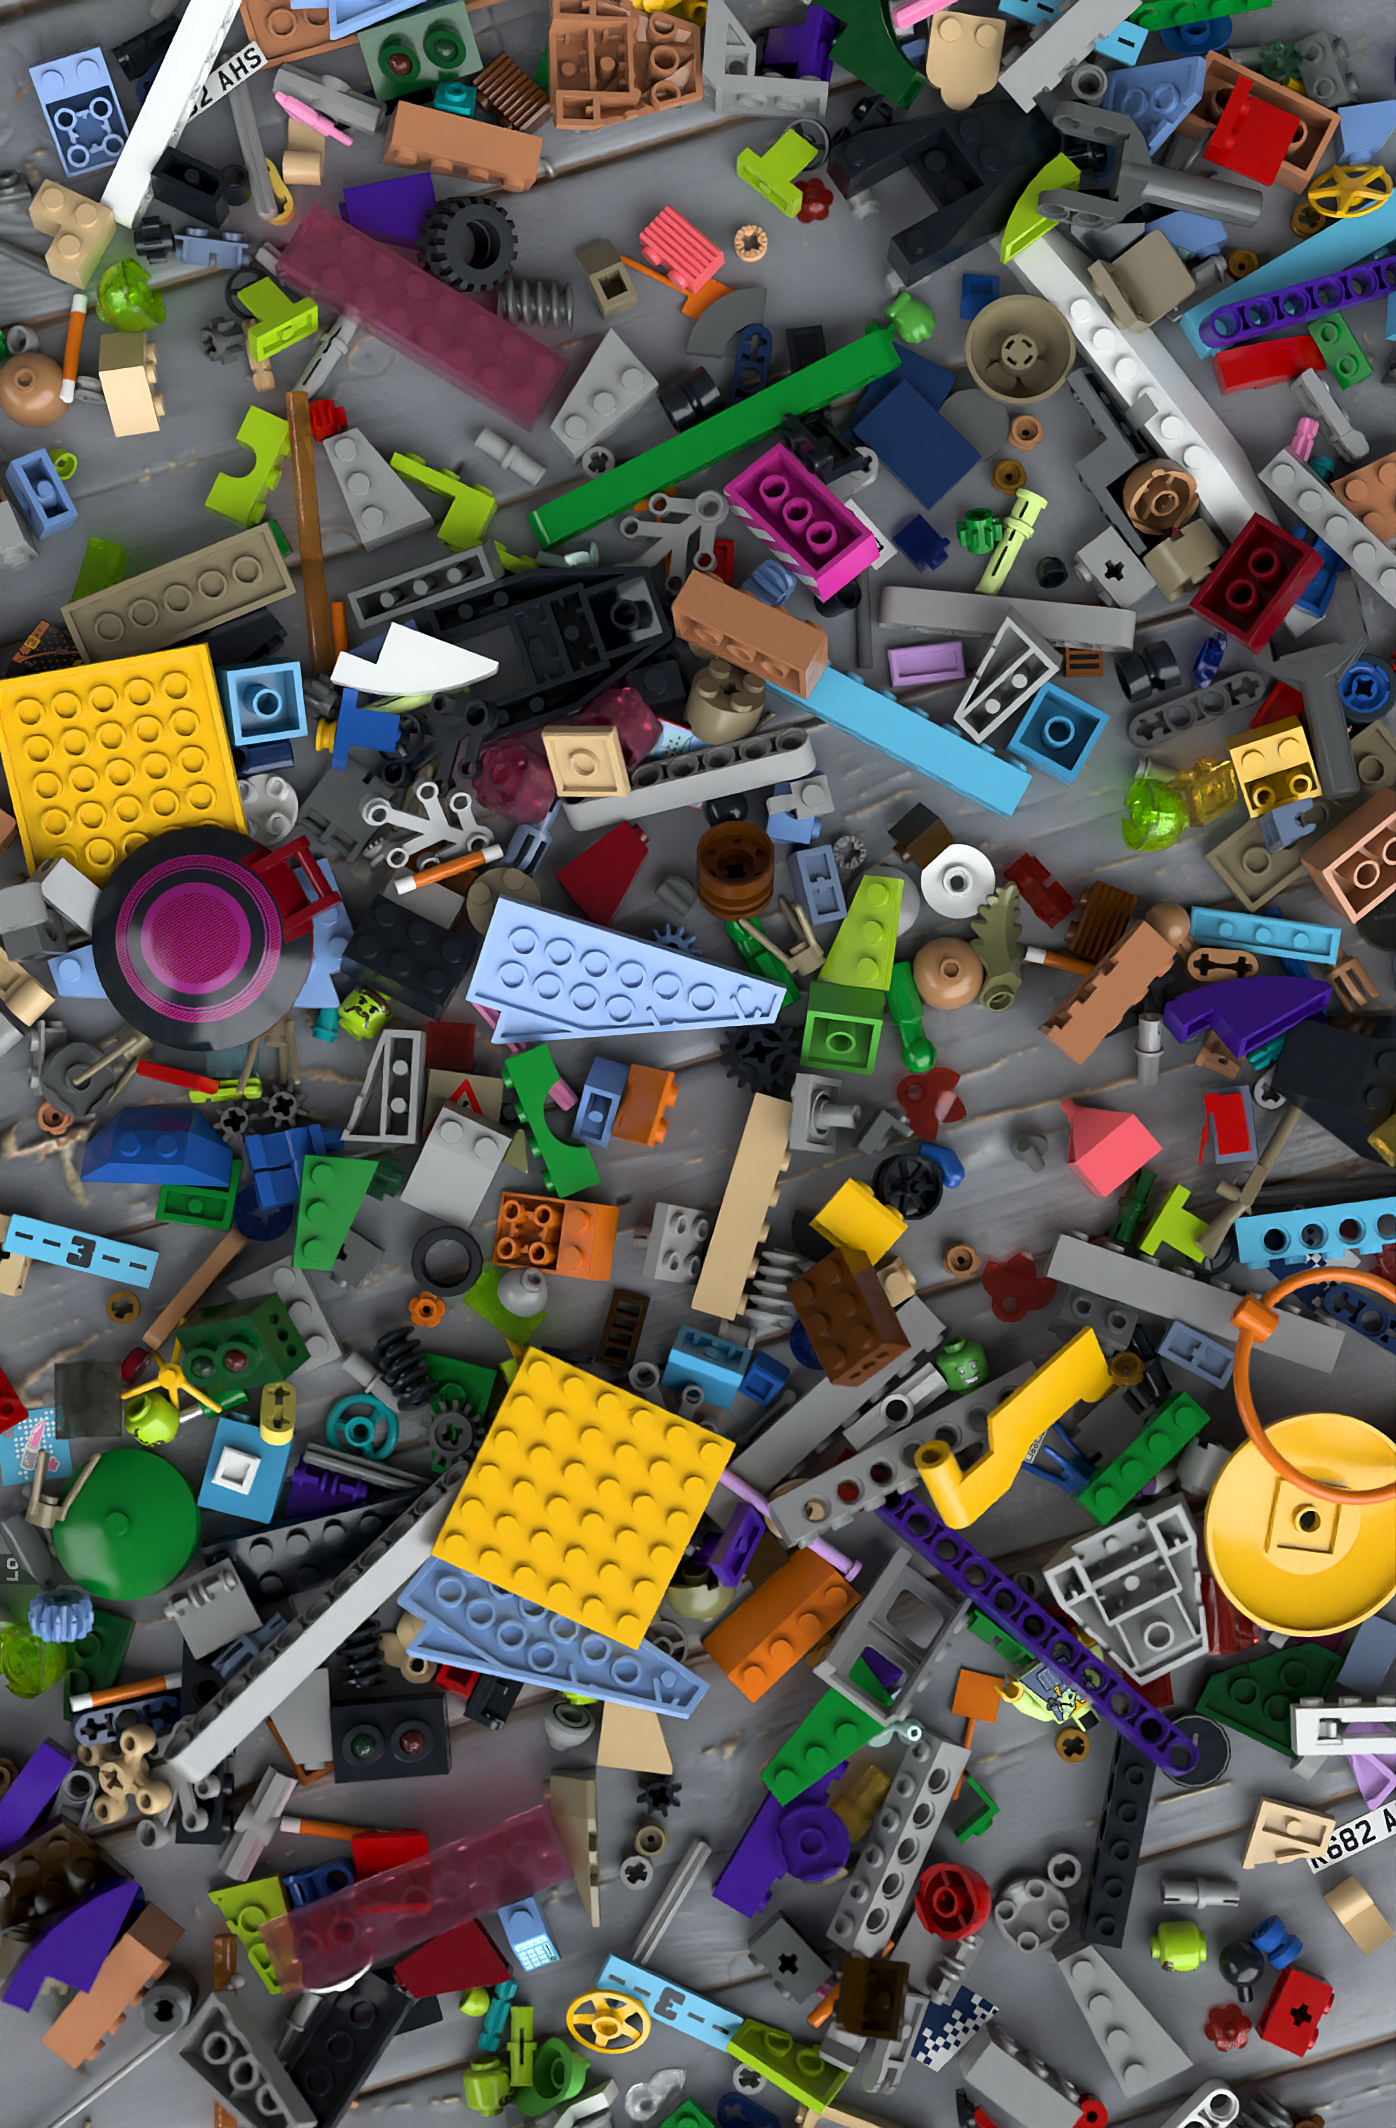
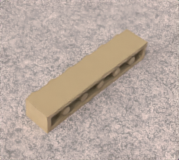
M755 1093L690 1308L734 1321L736 1314L743 1315L749 1297L748 1293L743 1292L746 1278L754 1280L760 1258L753 1256L757 1242L765 1244L771 1222L764 1220L768 1206L776 1207L782 1186L775 1185L779 1170L787 1171L792 1151L786 1149L789 1140L788 1125L792 1120L793 1103L761 1093Z

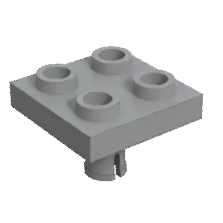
M796 1073V1081L791 1089L793 1114L792 1120L788 1125L790 1149L836 1154L838 1127L858 1129L862 1120V1111L859 1105L840 1104L842 1080Z
M657 1202L652 1227L640 1225L634 1232V1234L647 1236V1239L633 1237L636 1248L647 1249L642 1276L696 1286L697 1278L702 1268L701 1258L704 1243L709 1233L710 1212Z

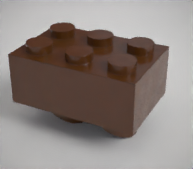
M839 1246L786 1287L830 1384L857 1388L912 1347L866 1251Z

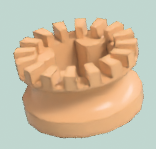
M747 225L737 231L734 249L741 260L756 262L766 253L767 237L765 231L763 232L756 225ZM753 236L757 237L759 249L752 248L746 252L744 249L745 243L742 239L750 240Z

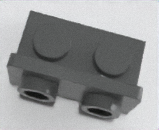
M887 1108L886 1111L875 1110L850 1147L862 1155L870 1156L872 1152L879 1154L891 1137V1134L886 1132L888 1129H891L901 1137H910L914 1131L907 1127L910 1120L893 1108Z

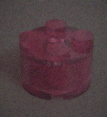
M626 687L623 690L610 689L603 692L574 722V726H615L627 774L657 745L659 737L664 731L661 722L656 719L651 709L642 701L640 693L631 687Z
M503 739L498 743L501 745L493 751L487 749L479 758L483 762L484 771L479 779L472 780V788L477 790V802L482 807L515 824H527L532 821L539 823L543 821L548 814V808L557 791L548 757L516 739Z

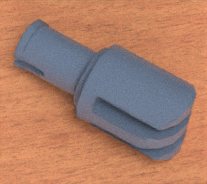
M542 792L530 820L519 823L501 859L502 863L506 865L512 863L513 868L520 871L525 870V874L530 878L535 876L553 840L550 837L551 833L549 830L562 806L559 799H555L554 796Z
M277 1611L254 1635L244 1633L212 1663V1666L217 1671H220L225 1681L230 1682L290 1623Z

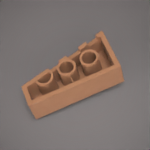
M1138 919L1038 1027L1037 1031L1069 1060L1081 1065L1092 1054L1107 1033H1110L1122 1021L1124 1013L1130 1006L1137 1004L1149 991L1147 986L1156 976L1160 978L1172 967L1175 962L1172 957L1177 950L1147 922Z
M150 1902L105 1959L90 1993L87 1994L79 1991L40 2041L75 2070L85 2058L92 2062L106 2044L101 2040L105 2032L108 2031L113 2035L127 2018L122 2012L129 2004L135 2008L149 1991L144 1986L147 1980L151 1977L157 1981L171 1962L166 1959V1956L186 1930Z

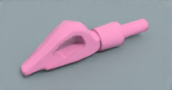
M279 91L275 94V99L294 121L314 128L325 137L330 135L350 147L353 138L335 128L334 122L319 115L315 110L290 95L287 96Z

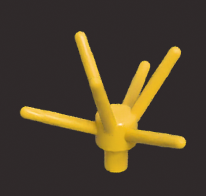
M182 1317L180 1319L179 1326L183 1324L187 1320V1318ZM177 1337L171 1363L167 1364L158 1351L156 1352L154 1349L150 1351L153 1359L160 1367L158 1378L121 1394L122 1399H128L161 1385L169 1389L171 1404L179 1410L177 1388L181 1387L215 1412L220 1413L222 1411L220 1405L186 1381L181 1370V1364H179L182 1346Z

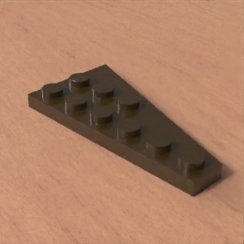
M61 1813L0 1853V1931L68 1909L91 1893L127 1877L134 1880V1876Z

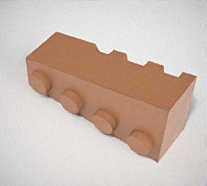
M399 100L388 121L380 164L466 179L476 183L499 185L511 192H523L524 190L529 191L536 180L543 138Z

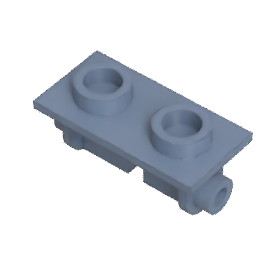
M186 226V231L175 234V239L183 240V245L177 244L176 259L182 260L183 264L210 266L211 253H217V268L240 270L251 266V253H245V249L254 245L255 240L244 239L245 233L223 231L222 236L208 234V228Z

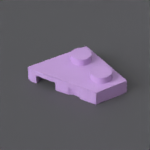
M1381 1721L1347 1722V1727L1344 1733L1392 1732ZM1346 1754L1364 1802L1374 1812L1396 1787V1754Z

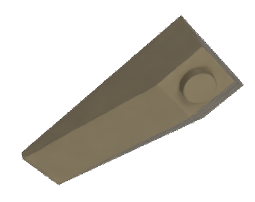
M552 1768L550 1779H543L544 1803L551 1802V1815L591 1926L600 1927L597 1768Z

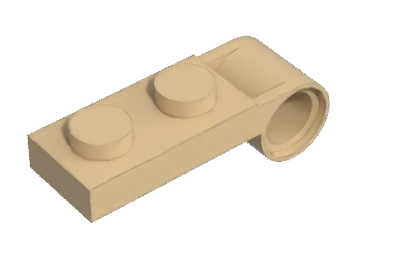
M0 945V998L21 1021L30 1027L56 998L19 962H9L6 950Z

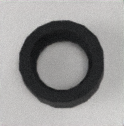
M443 1226L430 1230L418 1240L412 1251L411 1267L414 1278L422 1289L434 1296L452 1297L465 1293L475 1285L482 1273L484 1259L480 1245L471 1234L461 1228ZM445 1239L455 1240L463 1245L470 1260L469 1268L464 1277L451 1284L439 1283L434 1280L427 1272L425 1265L426 1254L430 1247L436 1242Z

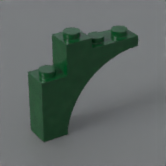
M814 0L815 3L848 24L845 30L839 32L831 44L832 51L828 58L908 111L928 78L922 75L911 63L898 41L892 22L890 1Z

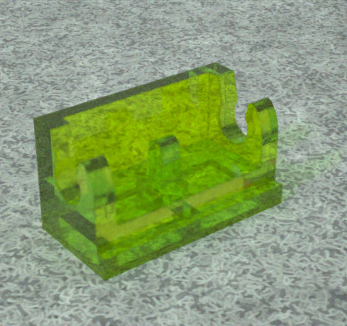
M89 537L87 551L72 599L69 600L68 604L120 583L129 556L127 549L117 543Z
M488 1268L462 1302L522 1347L548 1313L542 1309L540 1313L533 1317H520L509 1312L502 1305L497 1294V1285L501 1276L491 1268Z

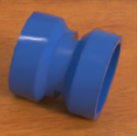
M1272 1915L1265 1919L1249 1938V1941L1258 1950H1263L1268 1955V1962L1276 1970L1282 1969L1291 1963L1303 1947V1943L1296 1935L1289 1934L1285 1930L1284 1922L1277 1915Z

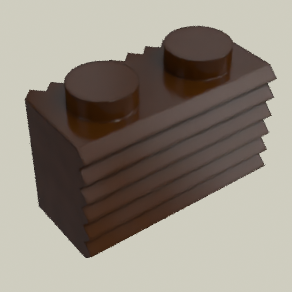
M501 51L471 80V86L477 88L476 104L484 112L491 110L499 118L497 124L500 127L533 135L553 116V113L550 112L548 96L504 51Z
M1098 880L1092 884L1091 888L1085 886L1077 903V907L1082 908L1078 922L1071 920L1063 940L1069 943L1066 952L1097 964L1124 935L1138 896Z

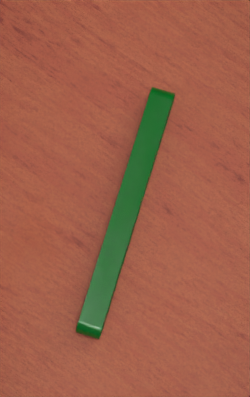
M885 329L874 331L529 514L526 519L542 550L546 552L555 549L650 499L654 494L661 493L781 430L783 415L790 412L800 420L891 372L902 362Z

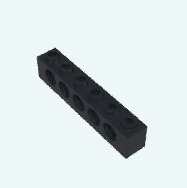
M184 1636L180 1719L186 1715H197L213 1699L207 1697L202 1691V1682L204 1680L215 1681L220 1691L229 1683L223 1679L220 1671H217L212 1666L215 1660H210L206 1656L195 1660ZM236 1640L220 1647L221 1654L225 1650H227ZM236 1747L217 1765L216 1772L209 1773L218 1777L220 1792L216 1797H212L215 1802V1809L206 1811L208 1824L204 1830L188 1832L184 1828L182 1823L183 1811L178 1794L175 1844L221 1845L226 1839V1834L232 1833L233 1811H227L228 1796H233L235 1774L229 1773V1758L235 1757ZM192 1783V1788H193V1792H194L196 1804H197V1807H199V1806H198V1803H197V1797H198V1796H197V1794H196V1792H195V1788H194L195 1783Z
M1121 1709V1714L1128 1712L1126 1709ZM1143 1721L1141 1723L1140 1731L1143 1737L1147 1740H1156L1158 1736L1157 1727L1150 1721ZM1118 1730L1079 1933L1085 1942L1121 1949L1157 1765Z

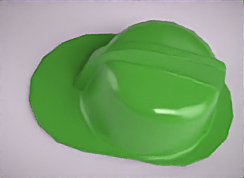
M551 2038L533 2052V2086H514V2102L518 2110L526 2116L537 2117L546 2113L560 2101L571 2099L579 2094L585 2081V2071L591 2065L590 2060L581 2057L580 2053L570 2048L561 2038Z

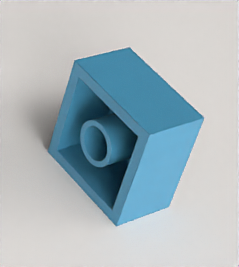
M284 656L215 666L217 688L231 744L240 746L308 735L300 662L298 660Z
M1046 681L1039 688L1007 745L1005 752L1070 787L1110 716Z

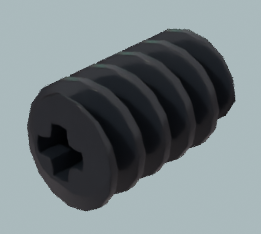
M413 1325L401 1327L385 1334L377 1341V1345L373 1349L374 1355L382 1358L379 1362L380 1369L388 1371L385 1375L386 1382L394 1385L391 1388L392 1396L400 1398L397 1402V1407L400 1411L419 1409L442 1395L441 1393L432 1394L431 1392L439 1384L438 1379L426 1380L425 1378L433 1370L432 1366L420 1367L419 1365L427 1357V1354L425 1352L414 1353L413 1351L421 1344L420 1339L408 1340L407 1338L415 1331Z
M379 1607L369 1617L378 1613ZM368 1617L343 1641L346 1643V1647L336 1652L337 1656L348 1658V1662L338 1667L339 1671L350 1673V1677L340 1682L341 1686L362 1688L389 1682L378 1678L387 1672V1666L375 1663L385 1657V1651L373 1648L383 1642V1636L371 1633L381 1627V1621Z

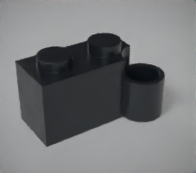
M169 145L150 173L154 199L218 230L230 213L229 205L241 206L249 200L251 195L248 172L241 165L230 164L220 171ZM232 184H239V186H234V187H232V186H230V185H232Z

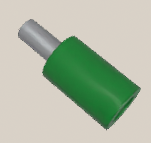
M246 1388L212 1395H208L207 1391H205L203 1394L220 1405L222 1411L217 1413L198 1400L199 1403L179 1412L180 1423H187L201 1415H205L210 1420L229 1410L238 1409L244 1403L250 1401Z

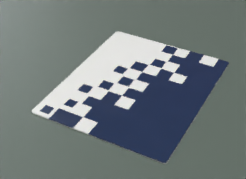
M1297 1204L1291 1211L1302 1210L1306 1208H1304L1301 1204ZM1308 1224L1303 1228L1301 1236L1307 1245L1314 1246L1319 1242L1321 1232L1317 1226ZM1273 1229L1264 1239L1265 1246L1272 1251L1280 1249L1284 1241L1283 1235L1278 1230ZM1345 1249V1257L1322 1260V1253L1307 1255L1308 1262L1285 1265L1284 1258L1270 1259V1267L1266 1268L1281 1281L1299 1271L1314 1267L1344 1266L1355 1268L1361 1260L1349 1249ZM1342 1281L1316 1282L1292 1291V1293L1314 1312L1321 1305V1296L1324 1290L1331 1285H1340Z
M963 1985L960 1986L951 2006L944 2003L938 2005L929 2000L911 2056L938 2072L976 2034L984 2022L987 2023L1000 2009Z

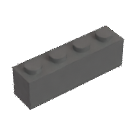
M492 539L360 587L348 593L347 596L359 627L363 629L491 583L503 577L506 573Z

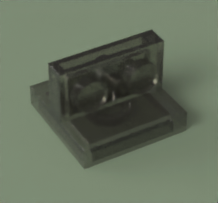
M82 1359L54 1363L55 1440H70L80 1437L122 1436L121 1360L96 1361V1359Z

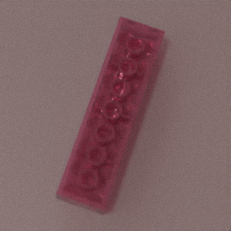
M316 203L312 204L275 264L277 277L346 318L359 328L531 433L568 372L570 361Z
M543 1804L261 1924L258 1928L284 1998L288 2000L569 1879L574 1875L547 1807Z

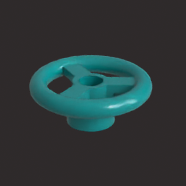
M354 1393L342 1398L332 1407L325 1423V1437L328 1446L346 1451L340 1445L336 1435V1430L343 1431L350 1444L361 1447L363 1457L379 1462L384 1461L393 1452L399 1438V1422L396 1413L371 1393ZM356 1404H368L376 1407L367 1417L356 1416L350 1421L339 1418L347 1408ZM385 1416L388 1424V1436L381 1449L374 1452L372 1440L376 1434L375 1424ZM357 1424H364L367 1427L368 1433L366 1437H359L355 1433Z

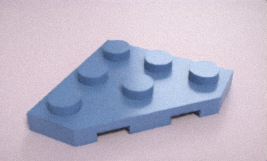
M1200 56L1107 72L1108 86L1104 94L1102 109L1129 115L1143 134L1149 157H1151L1202 98L1207 61ZM1106 145L1107 165L1103 171H1094L1093 180L1100 184L1111 182L1115 156L1120 148Z

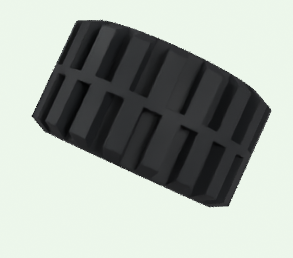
M482 196L450 197L447 200L436 202L434 204L435 208L428 209L424 214L427 221H421L417 228L422 232L421 237H416L415 246H420L421 253L417 254L418 262H424L426 265L422 269L425 275L434 276L432 283L436 286H444V290L450 292L489 291L493 289V285L502 284L505 281L503 274H510L514 267L510 262L511 260H517L518 254L517 251H513L514 244L518 243V236L512 235L511 231L515 228L513 220L505 219L508 212L503 207H496L497 202L492 199H483ZM465 225L471 229L476 243L474 256L468 265L462 259L458 248L459 235Z

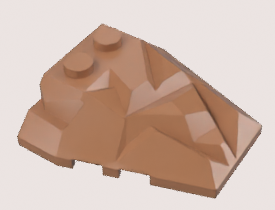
M550 0V25L547 36L550 112L553 113L555 129L595 130L701 100L703 97L700 26L658 10L650 14L632 7L633 1L621 0V3L614 0Z

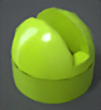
M56 447L51 449L48 455L60 479L66 480L70 478L76 471L77 458L64 448ZM62 459L64 462L60 467L57 464Z
M483 1987L466 1989L459 2001L458 2009L469 2016H482L488 2011L490 2005L487 1991Z

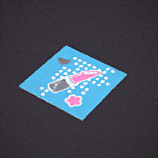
M64 1405L27 1411L28 1418L0 1434V1466L3 1486L33 1482L38 1451L40 1449H44L49 1454L46 1480L69 1477L73 1474Z

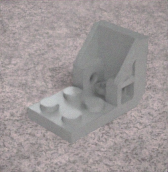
M708 0L702 68V99L714 113L792 120L812 118L819 122H825L829 82L821 81L816 76H801L799 79H787L778 73H765L762 76H755L757 46L723 0Z

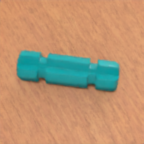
M1287 1031L1263 1044V1048L1258 1047L1247 1053V1061L1255 1071L1269 1065L1270 1060L1275 1061L1279 1059Z
M511 1978L505 1983L496 1984V1994H493L483 2024L485 2029L481 2030L477 2042L478 2047L492 2052L497 2050L501 2037L499 2032L503 2031L512 2004L510 1998H514L518 1986L516 1979Z

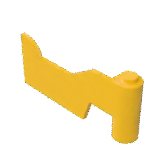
M1086 1325L987 1416L989 1451L966 1472L960 1469L950 1446L942 1440L926 1442L917 1449L914 1455V1462L947 1527L960 1529L970 1525L1010 1488L1032 1443L1079 1399L1089 1403L1097 1402L1107 1397L1117 1387L1112 1382V1376L1108 1375V1365L1092 1327Z

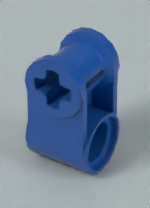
M340 1856L314 1866L310 1865L297 1869L283 1876V1884H288L295 1903L293 1907L294 1915L306 1913L325 1903L346 1896L356 1883L355 1862L348 1857ZM336 1869L342 1870L348 1877V1883L346 1885H338L333 1882L330 1874L331 1871Z

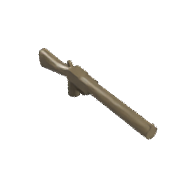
M1292 1103L1286 1109L1253 1170L1245 1169L1240 1171L1232 1184L1224 1179L1218 1184L1215 1192L1232 1201V1203L1194 1240L1196 1247L1209 1259H1214L1229 1227L1244 1212L1249 1216L1252 1215L1251 1205L1302 1113ZM1250 1173L1242 1190L1234 1186L1240 1174Z

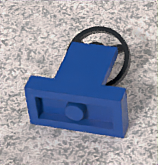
M344 688L331 769L346 771L350 746L378 750L383 759L394 765L406 764L419 754L425 740V730L419 719L408 713L395 715L357 708L359 690ZM407 719L399 725V722L401 720ZM415 723L418 731L417 741L413 749L408 753L406 746L410 741L409 730ZM395 749H398L402 758L391 759L386 752L394 753Z

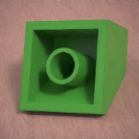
M811 981L799 1066L873 1075L883 1022L885 991Z

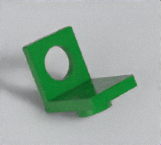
M968 1770L964 1772L965 1779L986 1803L954 1830V1834L961 1844L973 1834L978 1837L987 1831L993 1824L991 1818L1000 1811L995 1801Z

